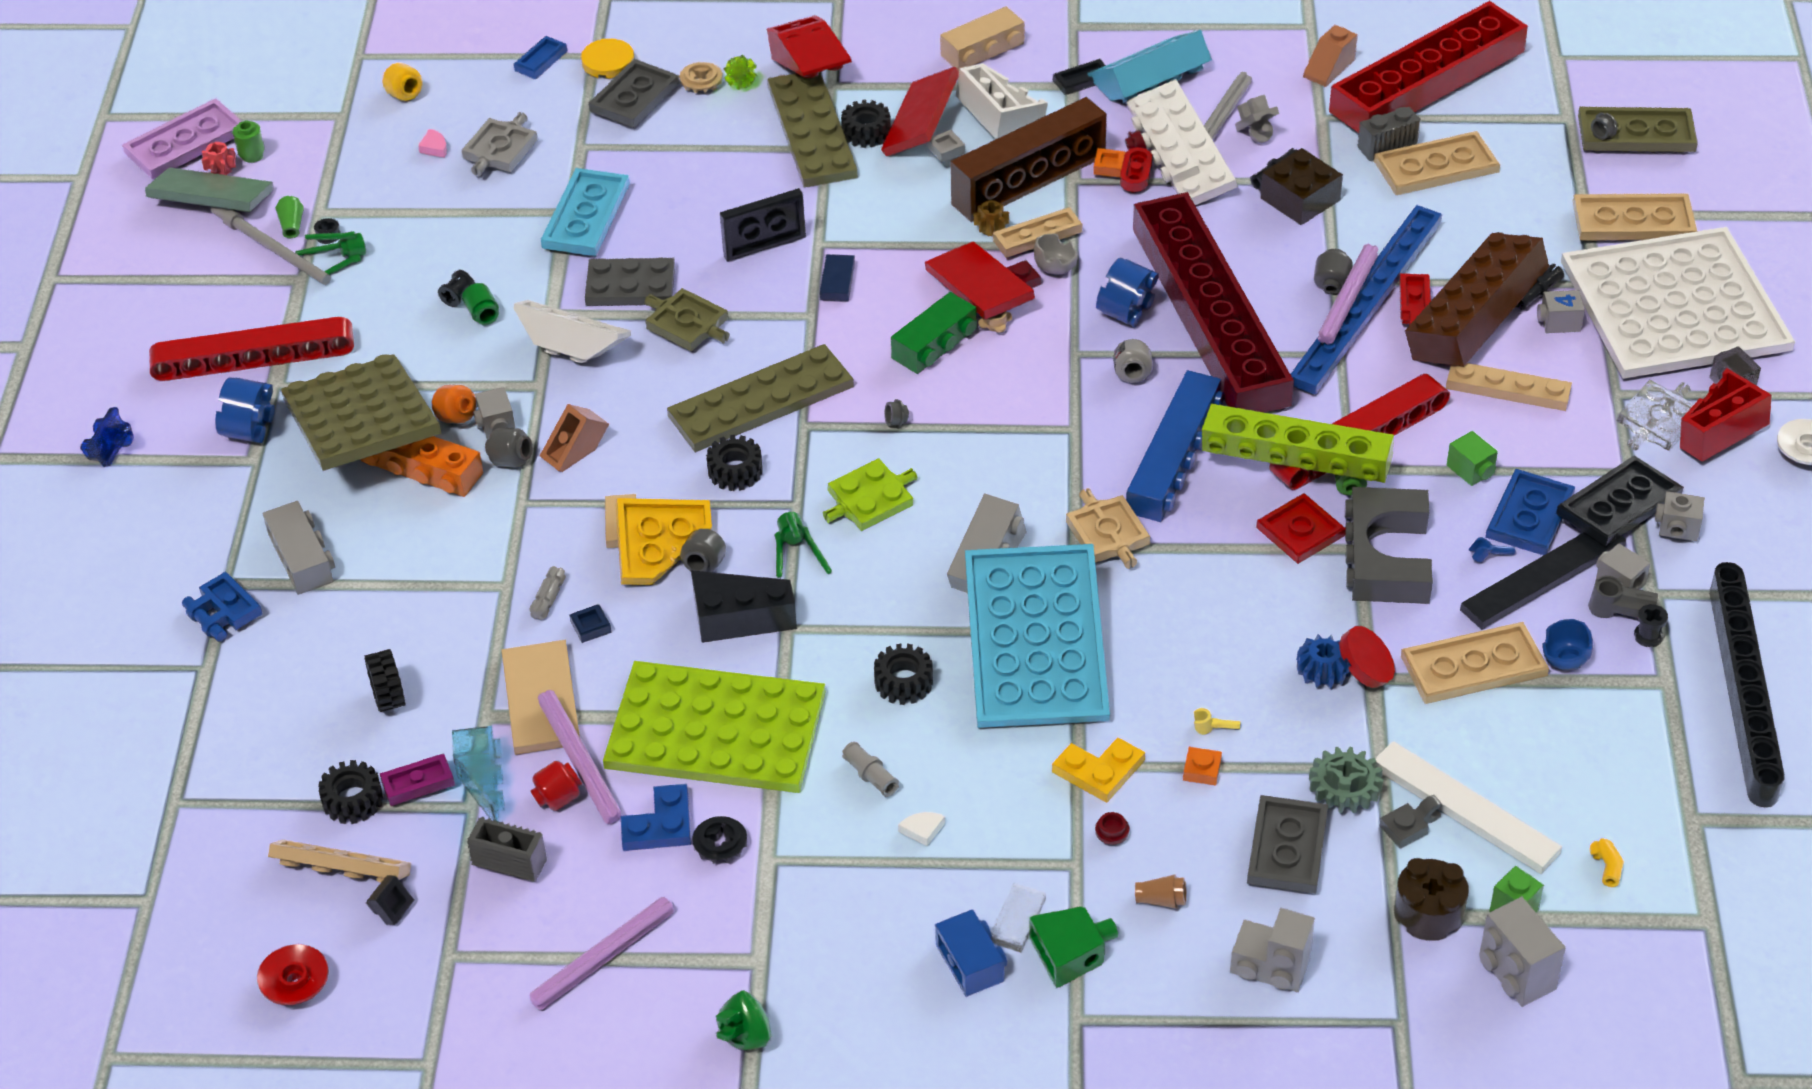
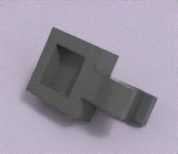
M1435 795L1425 798L1416 809H1413L1409 803H1406L1381 817L1380 827L1401 849L1428 834V823H1432L1441 817V813L1437 809L1442 807V803Z

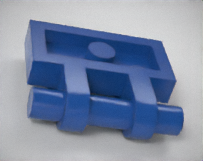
M226 571L199 587L200 598L194 600L191 596H187L182 600V606L186 609L187 616L192 621H198L201 624L202 631L208 637H214L218 642L223 641L227 637V632L223 629L225 625L230 624L237 630L262 615L261 606ZM214 608L217 612L210 616L207 611Z

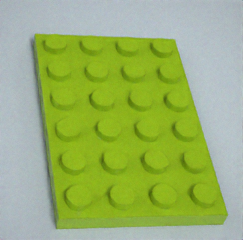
M634 661L604 754V769L800 793L826 693L825 683Z

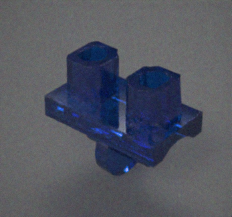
M117 407L109 408L104 418H97L92 425L94 435L91 439H84L80 446L87 459H98L103 467L111 466L120 448L130 446L134 440L131 425L121 419Z

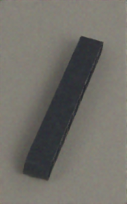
M1722 562L1714 570L1709 595L1747 796L1753 804L1767 808L1777 803L1785 774L1744 571L1735 563Z

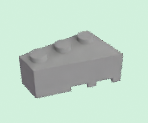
M986 493L983 494L947 572L951 588L967 593L965 550L1017 548L1027 533L1019 504Z

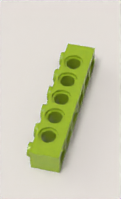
M1217 404L1210 405L1202 428V451L1360 478L1368 481L1385 483L1393 458L1394 435Z

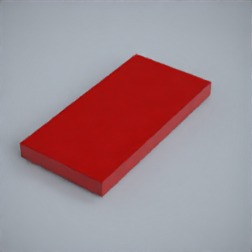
M955 66L911 82L881 148L885 156H891L931 141L958 80L959 71Z
M974 241L925 261L926 271L955 295L974 305L976 312L985 320L1035 299L1034 289Z

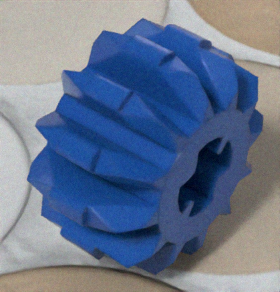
M1317 634L1314 640L1306 638L1303 646H1300L1297 651L1296 660L1298 661L1296 668L1298 674L1303 675L1305 683L1315 682L1316 688L1321 684H1325L1329 689L1332 688L1334 683L1342 685L1345 677L1349 676L1350 673L1348 668L1351 664L1348 659L1343 660L1340 653V640L1334 641L1332 634L1328 638H1322L1319 634Z

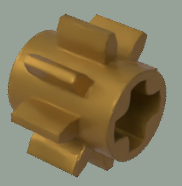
M986 201L981 206L978 205V213H974V225L979 226V232L987 236H993V232L1005 229V224H1009V212L1004 211V205L997 201Z

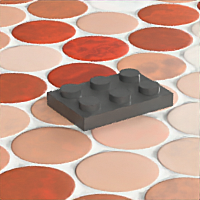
M633 59L588 103L589 112L635 128L680 83L679 75Z
M675 258L589 259L585 305H645V298L649 294H653L662 300L672 297L675 278Z
M1260 795L1247 884L1316 894L1328 804Z

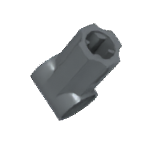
M1601 576L1594 584L1588 607L1592 614L1600 618H1610L1616 613L1638 618V612L1641 607L1648 604H1657L1658 594L1624 587L1622 582L1613 576Z

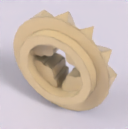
M692 63L681 70L679 75L680 85H683L686 91L693 90L695 94L699 91L706 93L709 89L716 90L717 85L722 84V71L713 63Z

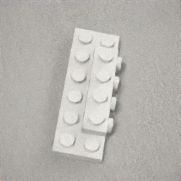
M1177 80L1165 83L1126 100L1128 109L1133 116L1131 120L1135 130L1142 132L1147 149H1152L1150 152L1156 167L1161 165L1160 172L1165 183L1170 182L1177 194L1188 192L1194 204L1197 205L1238 187L1235 177Z

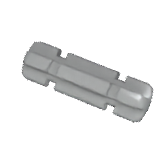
M555 566L549 568L546 574L547 578L543 580L535 596L536 599L529 608L532 618L543 620L547 617L550 611L548 608L552 606L560 586L566 578L563 568Z

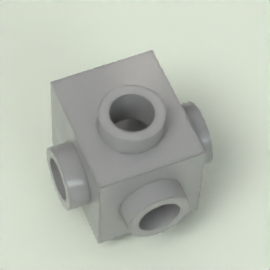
M1666 491L1664 504L1657 503L1654 522H1660L1659 535L1697 541L1703 519L1705 497Z

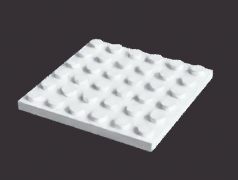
M1727 227L1562 253L1561 264L1575 290L1580 291L1583 305L1623 379L1788 352L1794 349L1795 341Z

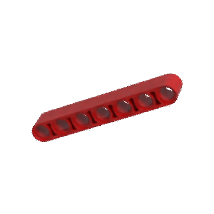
M331 317L162 341L153 344L149 349V371L151 377L155 380L169 381L343 356L352 352L354 348L353 326L351 321L345 317Z
M1425 373L1332 424L1395 436L1440 411L1449 401L1450 392L1433 377ZM1270 463L1269 466L1270 471L1291 490L1299 489L1326 474L1325 472Z

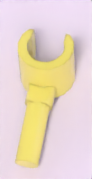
M1199 708L1194 711V727L1201 735L1210 733L1213 728L1240 729V721L1212 718L1210 711L1206 708Z

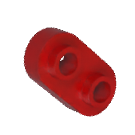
M1136 147L1129 149L1125 153L1120 173V185L1123 189L1136 193L1148 186L1152 169V154L1149 150Z

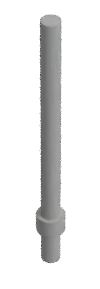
M211 207V212L221 218L223 223L231 229L240 230L323 285H327L331 281L329 274L246 222L238 212Z

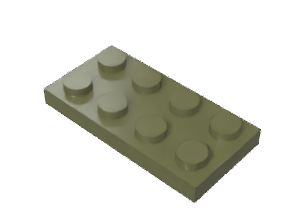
M1579 106L1578 120L1583 150L1696 152L1698 142L1691 108ZM1597 114H1610L1615 118L1617 133L1611 139L1601 140L1592 133L1591 123Z

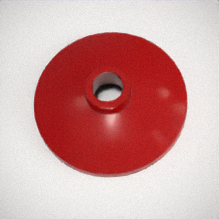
M303 944L287 945L273 951L263 960L257 972V983L263 996L271 1002L281 1005L300 1004L310 1000L323 989L328 979L329 968L324 955L319 950Z

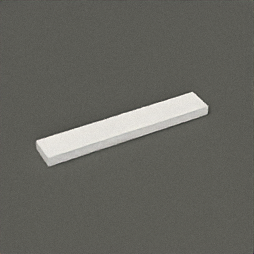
M1392 741L1375 758L1377 760L1376 767L1382 768L1384 776L1422 800L1430 795H1435L1442 803V807L1438 808V810L1536 872L1542 874L1561 854L1562 846L1395 741Z

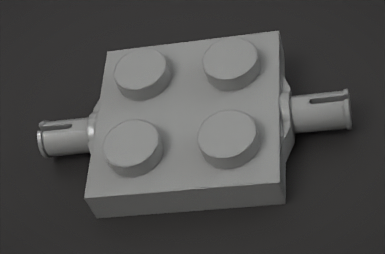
M518 112L516 117L510 122L488 118L461 150L463 159L476 162L471 168V172L475 176H481L483 171L489 166L511 172L537 142V131L522 126L528 120L524 112Z

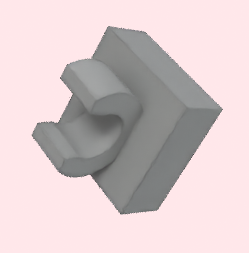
M952 130L935 135L931 138L930 142H927V148L941 163L944 162L946 168L950 166L951 160L965 154V144Z

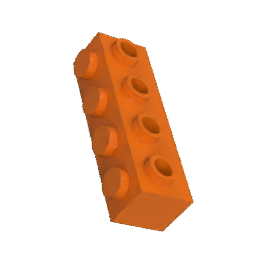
M435 436L360 459L361 462L367 465L385 469L393 474L402 475L419 483L428 484L462 497L467 495L483 475L479 451Z

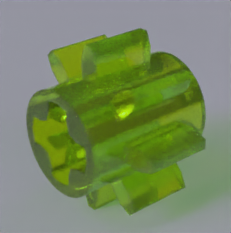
M743 54L740 57H732L726 63V67L723 68L727 74L724 79L730 86L734 85L737 90L747 88L754 83L755 77L758 76L754 71L757 65L751 58L747 60Z

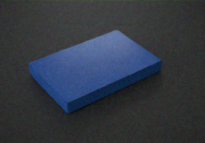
M1515 469L1486 530L1485 538L1544 556L1548 553L1563 520L1562 517L1556 514L1557 507L1560 503L1574 495L1575 486Z

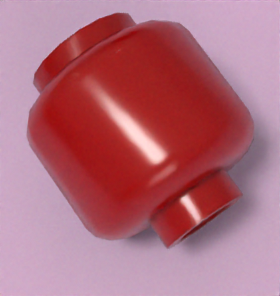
M553 761L533 775L532 782L535 788L530 790L540 807L547 804L551 810L557 811L579 796L580 790L578 787L582 785V782L568 762L563 765L560 761Z

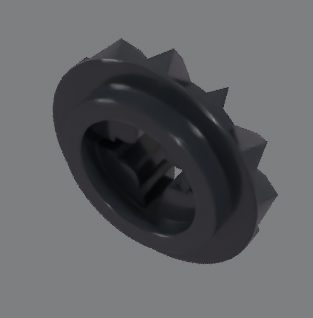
M726 816L712 817L696 827L692 836L694 851L699 853L701 860L708 858L713 864L717 860H725L729 863L731 857H740L742 849L747 847V833L744 826L736 819ZM724 833L725 841L721 843V846L716 847L715 841H718L719 837Z

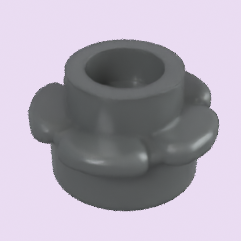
M1597 114L1591 123L1592 133L1601 140L1611 139L1617 133L1615 118L1610 114Z
M895 399L894 402H887L885 405V422L888 426H896L897 429L901 428L902 424L908 421V407L903 405L901 400Z

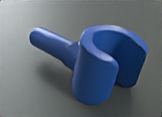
M1483 537L1477 538L1468 549L1475 552L1472 558L1477 562H1483L1488 554H1515V547L1492 545Z

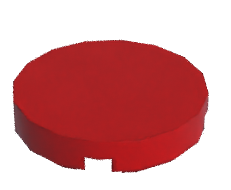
M1354 626L1341 636L1339 642L1341 656L1343 660L1348 659L1351 664L1348 669L1360 683L1370 688H1377L1379 686L1382 687L1393 679L1395 673L1393 658L1382 639L1372 630L1364 626Z

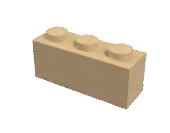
M1005 6L940 34V55L952 67L955 66L958 71L960 68L976 65L1024 44L1025 22Z

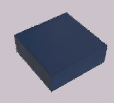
M599 604L569 614L570 622L581 643L612 633L611 625Z

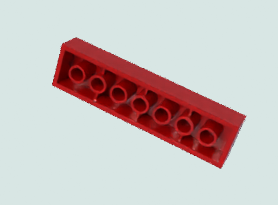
M1489 0L1331 85L1329 112L1356 132L1360 131L1359 122L1371 119L1374 115L1394 112L1399 107H1410L1416 112L1525 51L1528 25Z

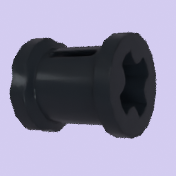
M458 269L453 272L451 280L447 284H442L438 288L437 293L441 301L446 305L457 307L461 303L464 290L470 285L475 284L468 272Z
M1654 604L1644 605L1638 612L1640 623L1634 630L1635 640L1644 647H1657L1663 641L1662 627L1668 621V614L1661 606Z

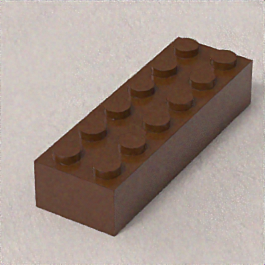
M1084 97L951 160V205L970 222H973L974 213H978V205L981 206L986 201H997L1004 206L1094 163L1097 149H1106L1107 113L1088 97Z
M1502 232L1491 233L1405 330L1412 360L1464 367L1534 286L1537 278L1541 277L1549 268L1543 238L1531 237L1529 235H1510Z

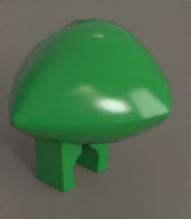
M741 990L730 997L716 1015V1023L719 1029L716 1032V1038L726 1041L739 1050H755L765 1047L772 1036L766 1012L760 1002L745 990Z

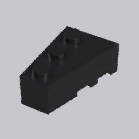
M691 570L694 601L702 643L797 629L795 601L790 580Z

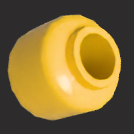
M398 62L390 65L385 70L382 78L385 91L399 100H412L418 96L422 89L423 82L419 71L405 63Z

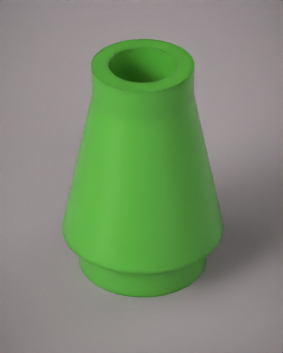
M284 196L279 199L275 210L283 236L292 239L300 234L299 228L304 206L297 197Z

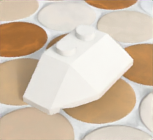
M531 300L514 303L513 309L534 345L543 347L544 352L549 354L561 355L563 353L570 355V360L586 363L589 359L599 357L631 336L632 330Z

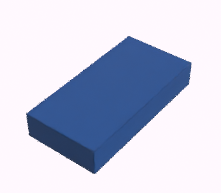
M544 36L513 64L514 71L536 80L568 51L567 44Z

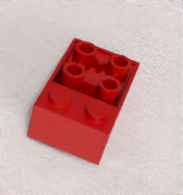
M816 15L766 29L772 60L804 78L816 77L820 71L840 70L843 68V65L852 63L851 57L826 20Z

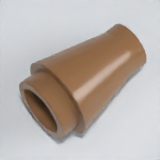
M1176 874L1144 882H1136V903H1147L1177 909L1178 905H1186L1187 889L1185 877H1177Z

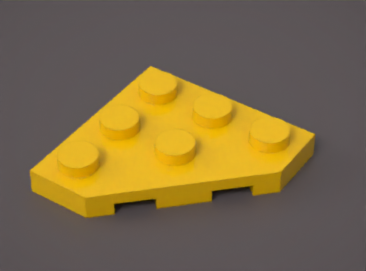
M617 498L615 506L621 585H653L680 561V552L688 537L698 529L711 530L712 528L710 500Z

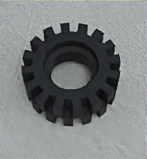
M867 99L862 100L861 104L858 101L853 102V106L848 104L846 110H842L841 126L847 143L852 142V146L855 147L861 144V148H866V144H870V148L875 147L876 142L879 145L883 144V140L886 139L891 128L888 107H884V104L881 102L876 105L875 100L867 103Z
M730 435V440H726L724 436L720 438V443L714 441L712 448L709 447L707 450L708 476L714 485L719 484L720 489L724 490L728 486L729 491H734V487L739 486V491L745 490V484L750 488L754 485V481L758 482L760 480V475L763 473L760 446L758 443L754 444L753 439L749 438L746 441V436L740 435L739 439H735V435ZM730 461H743V463L738 465L726 464Z
M902 643L896 644L895 650L891 646L886 647V654L881 651L878 654V659L875 658L874 684L876 691L880 692V697L883 699L889 697V702L893 704L896 699H899L900 705H905V700L910 699L911 704L917 703V696L921 700L924 699L926 692L930 693L931 685H933L932 659L930 660V655L927 652L923 653V648L919 646L913 650V644L908 643L906 648H902ZM900 670H908L915 673L906 678L892 675Z
M391 649L364 655L368 678L379 712L405 706L402 683Z
M350 760V765L345 766L344 761L339 762L340 768L338 769L332 765L328 768L330 775L324 772L321 776L322 781L318 783V791L325 814H329L330 819L333 821L338 818L341 824H345L347 819H350L351 824H356V818L358 817L365 821L368 819V812L374 815L377 812L376 806L381 807V798H383L379 776L372 766L368 767L367 763L363 761L357 766L356 760ZM352 787L362 788V791L354 796H339L345 789Z

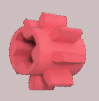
M211 143L206 147V151H202L203 158L201 161L204 170L211 169V173L228 175L232 168L236 167L234 148L227 149L225 143Z

